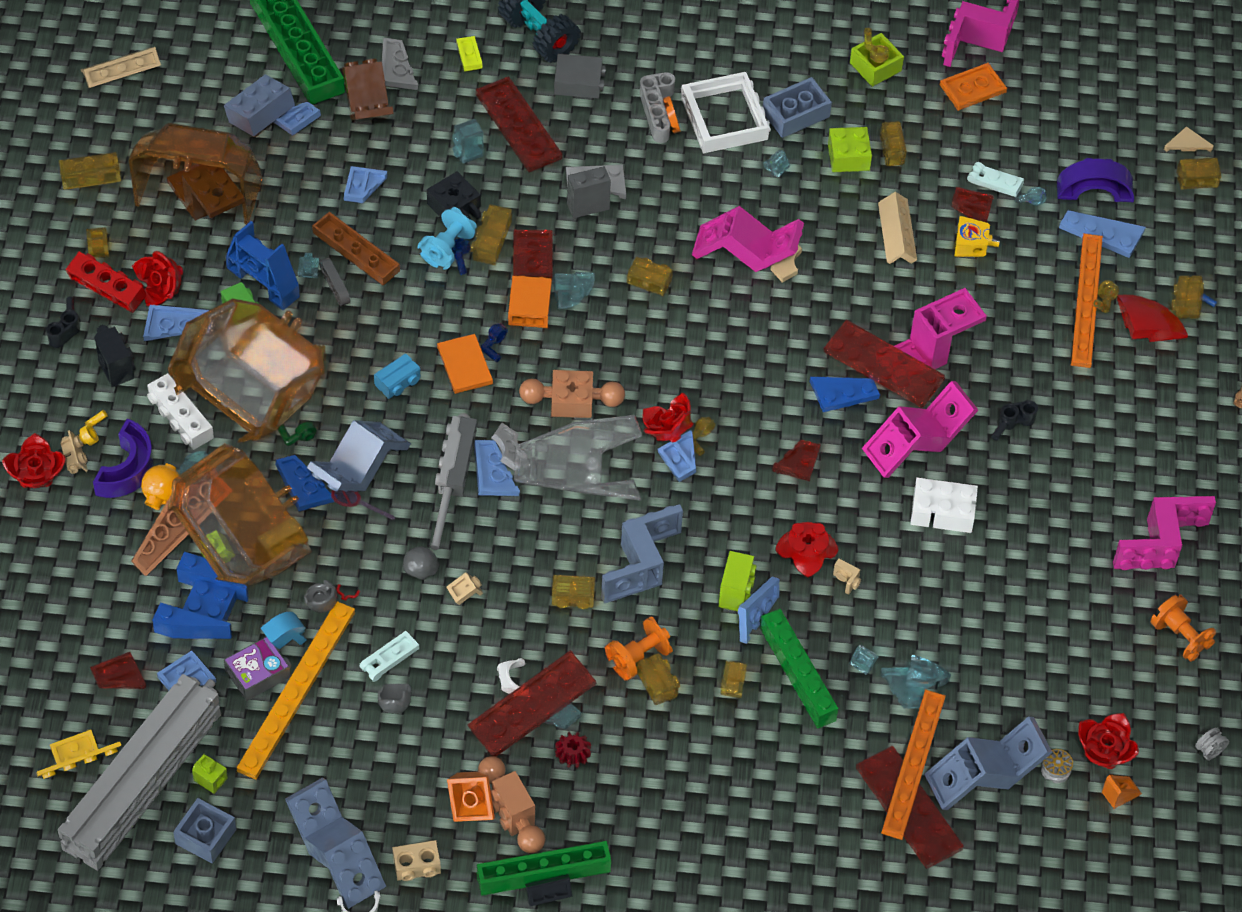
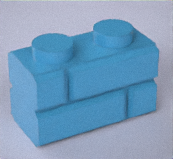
M404 354L375 373L374 384L388 399L394 395L399 396L406 387L418 383L421 378L420 367L407 354Z

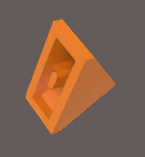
M1109 775L1105 780L1102 790L1103 795L1113 809L1142 794L1128 776Z

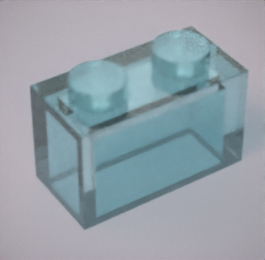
M476 119L455 125L454 134L452 135L455 157H459L462 164L483 157V131Z

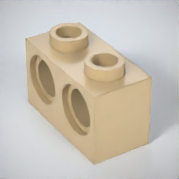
M436 840L392 847L397 881H410L417 877H433L436 874H441ZM425 859H431V860H433V861H431V862H424L423 860H425ZM405 862L410 863L409 866H403L401 864Z

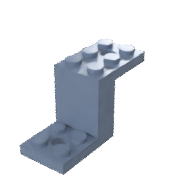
M353 420L330 462L310 461L307 469L313 472V477L321 481L324 480L328 483L327 486L336 492L339 490L345 492L366 491L390 449L395 451L408 450L411 443L381 422Z
M680 504L668 506L657 512H649L642 517L631 518L622 523L621 547L630 565L602 575L601 598L604 604L662 585L664 562L654 542L681 533L683 510Z
M1027 717L1000 741L967 737L924 775L941 809L949 810L976 786L1010 789L1053 752L1035 718ZM1026 741L1029 746L1027 752L1023 749ZM950 775H952L953 778L951 785L948 784Z
M321 778L285 798L308 853L329 869L340 896H342L344 905L348 909L373 895L374 891H380L386 887L363 832L342 817L326 779ZM318 803L317 810L314 813H310V805ZM357 873H362V879L358 883H354V876Z

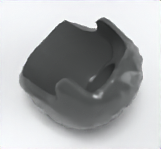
M417 546L407 551L404 556L403 568L410 576L424 580L428 576L435 575L438 571V558L429 548Z
M324 580V583L311 585L304 595L307 607L318 613L330 611L335 607L338 598L335 586L328 580Z
M385 684L378 691V704L385 712L401 713L410 705L411 686L409 684Z

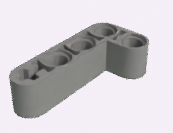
M671 73L646 75L640 80V98L652 137L658 143H665L670 137V121L662 98L671 97L674 94L675 77Z

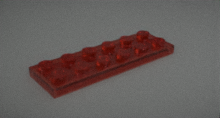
M509 76L476 89V96L528 172L562 159V152Z
M847 319L824 347V352L921 408L925 406L945 380L944 374Z
M570 650L467 724L468 728L491 756L497 757L597 684L596 680Z
M893 746L858 763L856 769L887 813L903 764V759ZM919 783L903 836L925 868L928 869L962 851L964 846Z

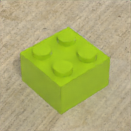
M880 33L852 48L850 64L873 87L901 72L904 56Z
M830 128L828 148L832 172L870 171L872 154L868 128Z
M733 551L729 552L721 583L718 607L738 611L739 606L751 596L750 592L754 586L757 565L753 564L754 556Z

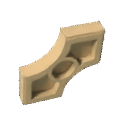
M799 245L797 252L793 256H789L771 265V271L781 282L798 274L794 261L802 253V248Z

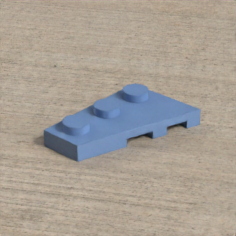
M150 305L143 339L144 341L206 331L209 310Z
M475 440L474 454L478 495L519 496L520 490L518 486H515L511 472L501 462L502 454L494 440Z
M771 577L739 606L740 642L745 644L751 639L749 634L752 629L757 630L763 613L767 614L779 598L778 578Z

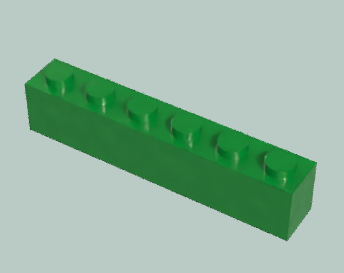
M778 609L762 615L760 630L817 729L836 722L838 707L782 610Z
M607 841L477 864V880L481 896L526 888L525 884L566 874L569 875L571 880L611 872V856Z

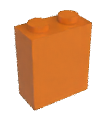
M512 276L508 325L548 328L551 278Z

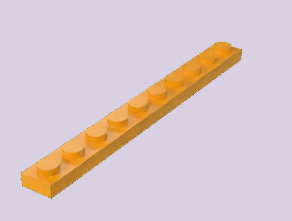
M337 601L335 607L330 610L238 764L237 772L257 780L353 618L355 608Z

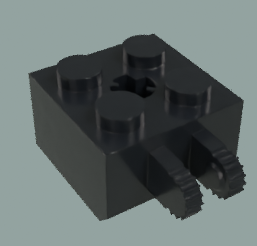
M458 171L427 189V204L441 219L442 213L447 209L451 210L452 207L460 209L462 214L472 220L469 216L470 213L476 219L482 216L478 209L481 207V194Z
M105 325L98 326L94 337L98 362L111 387L133 380V371L136 370L132 361L134 356L130 347L126 348V341L122 332L118 333L115 326L111 328Z

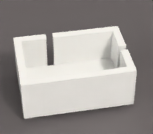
M916 478L910 525L929 527L931 513H935L933 528L971 533L975 517L978 486Z

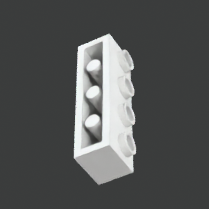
M168 373L148 384L149 393L147 397L149 401L158 406L161 416L163 418L167 417L171 428L180 433V437L185 445L189 444L195 450L214 439L213 428Z

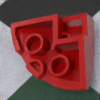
M1117 295L1125 328L1129 329L1131 339L1148 338L1149 342L1188 338L1186 329L1179 318L1162 304L1141 296Z

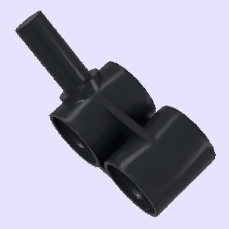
M71 296L66 298V310L61 314V320L48 324L46 328L49 345L54 348L64 346L67 341L80 331L78 313L74 311V298Z
M1031 400L1004 405L1001 409L999 425L992 434V438L998 441L1005 429L1011 430L1017 423L1024 426L1033 425L1036 420L1038 405Z

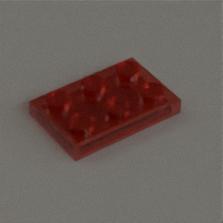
M514 230L513 276L553 278L552 230Z

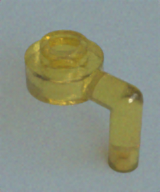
M865 28L864 46L870 51V58L877 63L886 61L889 58L888 47L873 45L872 29Z
M1110 280L1102 282L1098 288V295L1103 299V302L1100 300L1093 302L1094 307L1104 313L1110 311L1111 301L1119 293V288L1114 282Z
M710 417L700 418L695 424V430L692 432L694 451L698 456H702L705 450L698 444L696 439L707 436L715 428V422Z

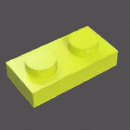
M475 36L456 39L464 71L482 69V60Z

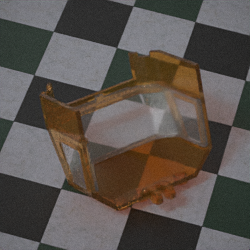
M232 298L186 322L168 366V372L170 377L173 376L176 395L192 388L247 430L249 433L239 438L237 443L246 440H260L275 431L305 402L311 399L324 370L321 351L296 332L302 323L300 318H296L290 327L287 325L293 315L290 310H287L280 320L261 304Z
M224 443L173 480L172 494L167 510L174 511L217 574L218 577L215 579L252 585L279 575L311 552L304 534L287 511V508L299 500L297 495L289 498L282 504L279 498L291 491L290 485L275 493L259 468L242 449Z

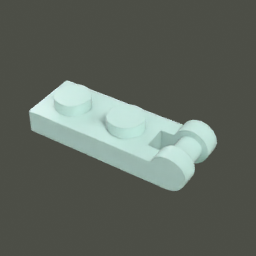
M980 162L974 164L973 171L967 176V180L973 184L1017 197L1024 184V178L986 167Z
M405 631L360 663V668L364 672L367 671L369 678L375 682L388 670L419 649V644ZM378 663L379 666L375 668L373 665Z

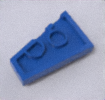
M810 377V384L822 412L876 400L880 397L873 378Z
M296 455L276 460L275 465L298 511L335 502L331 497V493L325 488V484L313 477L311 471L307 469V466Z

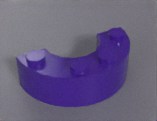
M1086 158L1083 161L1068 166L1060 173L1057 179V199L1077 200L1078 196L1085 191L1103 189L1112 193L1115 202H1134L1133 177L1130 171L1112 159Z
M126 419L119 432L121 448L126 450L129 456L123 463L117 466H101L93 481L95 496L114 498L128 495L141 487L144 474L153 467L150 438L138 423Z

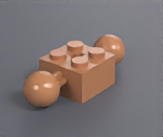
M553 370L552 386H544L537 379H527L521 384L519 389L521 399L528 404H536L543 398H552L551 417L591 418L592 399L601 400L609 407L619 406L625 399V390L618 382L611 381L605 383L601 388H593V371Z
M489 756L484 758L478 766V772L487 775L489 784H492L494 813L498 812L500 815V823L503 829L508 830L511 836L518 834L517 842L524 852L530 854L539 852L545 844V834L539 827L535 826V804L518 774L514 771L505 775V764L498 757Z

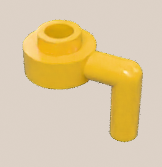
M104 410L87 420L85 426L79 430V438L85 445L92 446L99 441L93 426L108 417Z

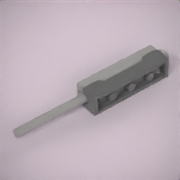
M465 413L453 416L451 424H447L446 435L449 436L448 440L443 442L442 451L445 454L444 457H440L439 468L441 472L436 474L435 485H438L439 494H443L431 544V548L434 550H438L451 495L463 497L477 432V419H472Z

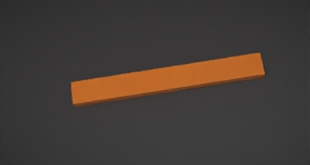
M1083 233L1071 366L1091 368L1103 238L1100 235Z
M925 689L881 834L900 840L903 839L946 695Z

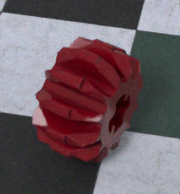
M578 731L575 735L568 732L567 737L561 735L559 741L555 744L556 758H559L560 764L567 763L568 769L571 765H575L578 769L579 763L585 765L587 758L591 757V743L587 742L586 735L579 737Z

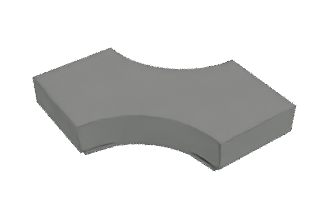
M501 423L492 439L501 449V462L518 472L528 456L518 445L517 438L519 434Z

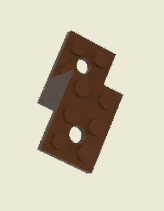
M377 58L362 61L361 65H358V61L348 62L344 64V67L340 68L342 76L344 75L351 120L394 114L393 106L389 107L382 61L377 62Z
M216 158L204 164L199 162L167 177V183L195 221L207 215L210 218L245 203V197Z

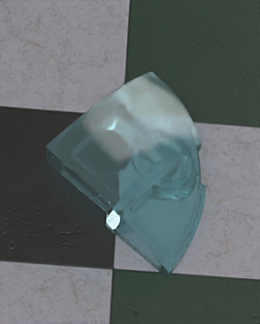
M555 273L553 275V284L557 308L568 309L574 307L585 296H588L594 284L595 273Z
M912 655L906 686L931 688V686L936 685L937 681H940L939 686H943L950 681L951 674L928 659Z

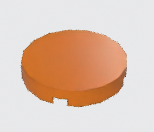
M670 96L664 97L663 101L671 127H673L672 131L674 134L681 131Z

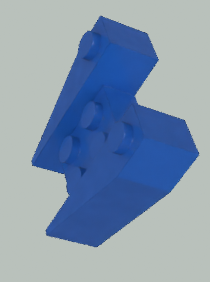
M250 221L232 239L226 254L227 269L240 279L247 273L268 288L269 301L284 311L300 297L299 284L285 246L281 244L275 250L268 249L258 238H255L254 224Z
M184 552L176 568L178 582L191 585L193 588L183 609L160 602L152 619L154 632L171 638L231 639V623H228L227 620L237 599L248 602L247 586L204 557Z

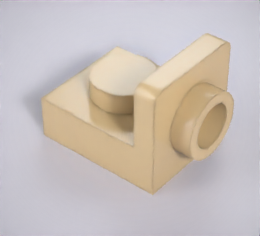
M841 559L837 560L833 575L840 581L847 582L845 593L850 594L853 589L856 590L860 585V569Z
M466 572L446 587L458 605L475 593L478 595L483 594L480 588L482 584L475 575L472 577Z

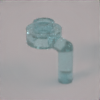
M1040 187L1031 188L1024 195H1022L1020 189L1017 197H1014L1016 203L1029 202L1033 205H1041L1047 199L1046 190Z

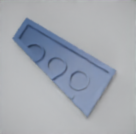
M1069 210L1059 226L1060 229L1081 238L1083 233L1103 236L1102 247L1128 258L1132 255L1146 228Z

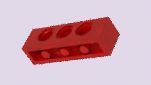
M79 251L65 269L70 279L132 313L135 312L147 295L141 282L136 279L132 281L125 273L112 270L110 265L105 262L100 263L96 261L95 257L89 253L85 255Z

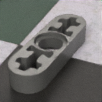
M331 259L320 260L319 265L322 274L338 304L342 306L350 303L349 293Z

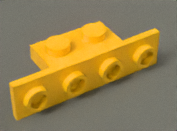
M92 730L52 743L50 748L56 765L37 771V777L43 776V779L54 776L56 775L55 771L61 768L64 771L76 768V763L83 760L85 764L97 760L96 756L105 753V756L117 753V748L121 747V743L117 742L98 749Z

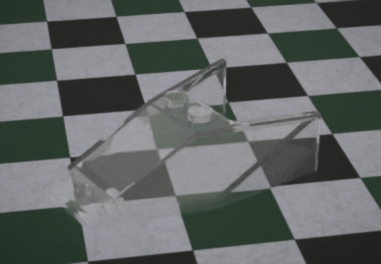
M635 415L573 422L516 445L514 481L577 493L641 501V496L634 480L601 483L602 454L611 448L642 436Z

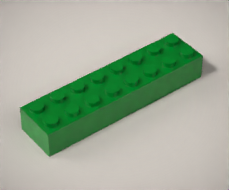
M250 0L254 11L310 104L313 105L345 93L344 77L297 0Z

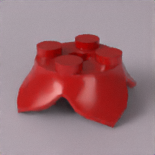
M154 251L153 257L140 258L132 265L138 279L147 284L145 288L147 295L144 298L146 306L160 305L167 299H172L179 292L181 285L182 267L160 251Z
M681 393L671 401L669 409H664L660 406L643 409L642 419L647 427L644 429V433L654 436L658 441H678L681 438V434L693 426L691 405L688 397Z
M36 433L23 442L20 453H10L2 459L7 473L18 480L20 485L25 488H40L52 485L53 479L62 470L66 461L65 456L61 452H52L49 443Z
M803 522L795 523L792 529L780 538L775 551L783 558H792L797 570L809 578L821 569L825 558L831 559L835 557L839 549L835 540L826 532L823 524Z
M1124 713L1111 714L1100 723L1092 719L1083 720L1079 723L1078 736L1084 748V754L1096 765L1113 769L1118 764L1131 761L1139 754L1138 744L1130 740L1131 727Z

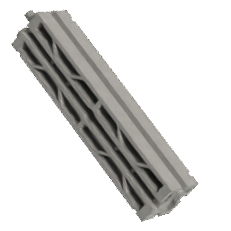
M184 674L180 676L177 684L172 686L66 818V822L62 823L58 828L59 838L62 839L61 847L63 851L75 858L83 859L85 864L97 871L102 867L103 862L110 857L211 729L213 722L217 721L221 716L219 696L217 691L213 689L215 686L213 680L208 679L204 686L200 687V682L196 678L188 677Z

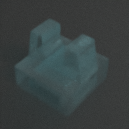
M778 150L763 163L765 169L771 171L775 177H779L790 167L783 150Z
M305 253L304 257L299 258L298 277L318 278L319 258H314L313 253Z
M859 645L849 664L867 675L879 656L863 645Z

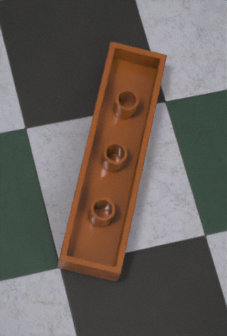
M328 212L312 225L313 234L381 285H385L400 272V264L331 212Z

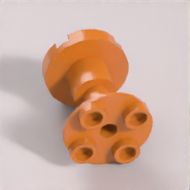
M1179 594V597L1175 595L1165 601L1158 608L1160 611L1158 616L1153 615L1150 622L1157 630L1169 626L1175 634L1181 633L1190 642L1183 652V657L1192 662L1204 648L1209 649L1215 643L1213 637L1216 634V630L1209 628L1199 634L1190 625L1191 619L1183 612L1188 601Z
M652 616L643 622L647 636L639 642L631 641L623 646L620 642L613 640L605 646L608 660L611 661L613 659L616 664L613 669L624 680H630L637 675L636 663L644 659V653L655 647L657 651L666 656L673 652L668 641L670 638L669 632L664 627L660 628Z

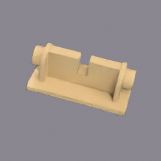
M69 430V437H63L60 443L63 454L66 457L67 470L71 474L77 473L81 468L87 472L86 463L88 460L82 450L83 443L78 435H74Z

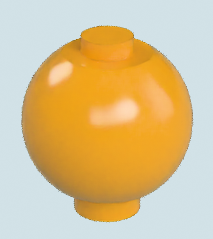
M165 463V465L153 466L146 471L142 478L141 489L147 498L145 501L147 506L160 510L161 506L167 503L175 488L182 483V478L176 471L177 468L175 466Z

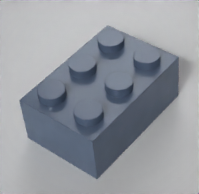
M265 74L227 102L224 108L229 123L255 136L294 107L295 103L291 89L288 86Z
M812 77L769 95L763 101L765 117L782 138L829 118L832 105L830 99Z

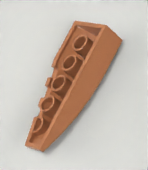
M205 461L175 488L131 560L145 576L232 492Z

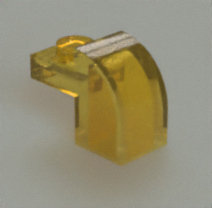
M106 227L86 229L88 253L93 257L109 256Z
M726 661L720 695L742 698L748 664Z

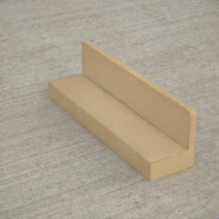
M151 47L81 69V72L84 73L88 88L160 66L161 64L156 48Z
M894 192L878 203L887 263L891 264L901 257L912 264L917 260L908 199Z

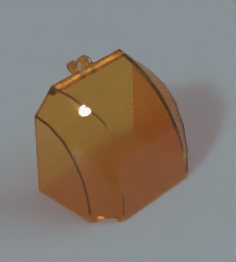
M167 123L161 129L150 131L143 135L133 148L129 157V166L135 206L140 205L153 164L159 158L174 160L173 169L178 170L181 161H185L184 171H190L192 163L226 168L240 179L241 193L245 197V203L242 204L244 224L247 225L249 223L262 183V175L251 147L243 143L235 135L228 132Z

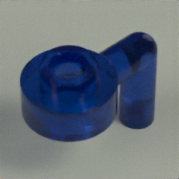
M459 238L454 240L455 245L451 250L455 255L459 274L462 275L467 273L463 254L468 253L471 250V246L468 240Z
M501 323L490 327L488 339L481 345V350L495 362H499L501 356L491 346L494 343H500L508 332V329Z

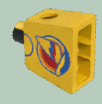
M960 216L954 256L984 257L986 256L987 246L999 247L1000 236L989 235L990 225L988 223Z

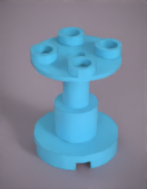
M452 207L451 210H445L441 215L442 222L447 228L445 233L440 232L436 237L424 236L418 243V249L421 248L422 250L420 253L421 257L435 268L442 266L444 267L443 270H446L455 261L454 253L451 249L455 245L454 239L456 236L462 239H472L475 235L476 223L468 219L456 207Z

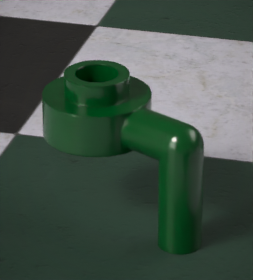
M312 422L300 424L291 436L284 424L277 426V430L287 446H291L299 440L309 441L314 438L317 432Z

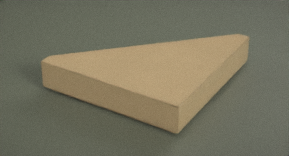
M1185 127L1165 145L1164 150L1166 152L1169 150H1207L1210 152L1213 150L1214 145L1188 127Z

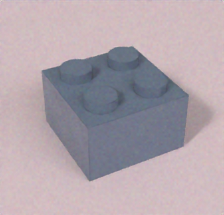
M197 798L173 831L175 844L213 864L236 831L235 817Z

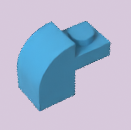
M294 612L281 613L261 627L269 641L278 649H281L292 639L299 645L307 640L303 635L306 628Z

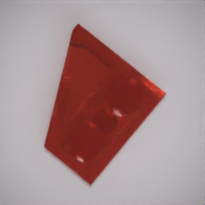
M956 187L952 207L968 218L987 223L994 195Z
M800 440L792 450L784 454L782 460L773 464L772 471L810 481L821 445Z
M131 652L90 667L99 688H146L145 681Z

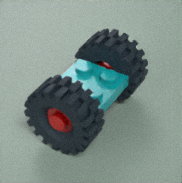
M500 0L498 3L500 5L498 6V13L515 28L517 26L522 27L525 24L530 30L534 29L536 36L533 38L535 40L533 48L549 63H552V61L554 63L557 62L558 54L569 55V51H573L574 45L578 44L579 41L577 39L581 36L579 34L581 30L567 15L559 14V16H553L552 20L550 18L547 20L539 12L540 9H543L544 6L542 4L546 0Z

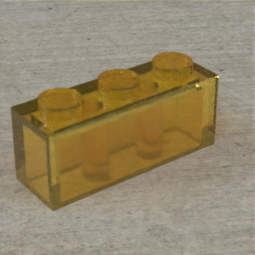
M117 152L59 160L63 190L121 182Z
M490 204L488 210L483 212L482 226L477 228V239L472 241L470 251L473 252L474 261L496 266L512 223V209Z

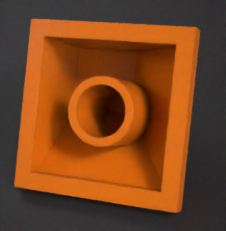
M460 772L447 779L454 822L495 819L487 775L480 772Z

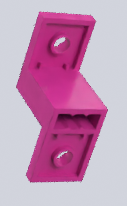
M1007 0L1006 4L1008 6H1004L1003 12L962 1L960 8H956L954 14L956 20L951 21L949 27L951 33L946 34L944 45L947 46H944L942 57H944L943 65L951 67L960 41L1003 52L1018 12L1020 0Z
M738 206L700 226L692 256L698 259L724 247L752 270L758 272L776 262H780L782 259L793 256L797 252L804 222L797 219L772 232L742 207Z
M963 288L915 310L910 339L877 353L876 360L896 387L946 365L952 336L986 321L987 315L967 289ZM954 310H962L964 313L957 314L954 312ZM899 361H907L908 364L901 365L899 364Z
M951 381L927 409L899 406L862 449L884 478H889L913 450L942 452L977 413L978 409L956 381ZM951 405L955 406V412L953 415H951L950 413ZM887 444L890 446L888 454L885 453V446Z
M1215 496L1154 497L1147 518L1150 539L1119 540L1113 560L1114 569L1129 570L1141 568L1147 570L1151 568H1175L1182 548L1179 527H1202L1209 525L1216 504Z

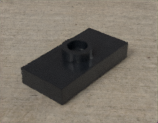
M568 874L525 884L529 906L573 897Z

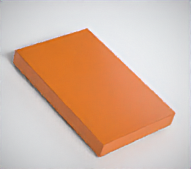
M989 63L940 80L939 84L958 111L1007 92V87Z
M475 334L437 343V349L455 394L493 384L492 376Z

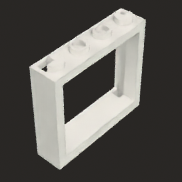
M746 72L682 85L681 99L703 153L768 140V135L771 131L770 122L765 119L764 107L760 106L758 93L754 92L753 81L749 80ZM741 89L757 127L710 137L695 99Z

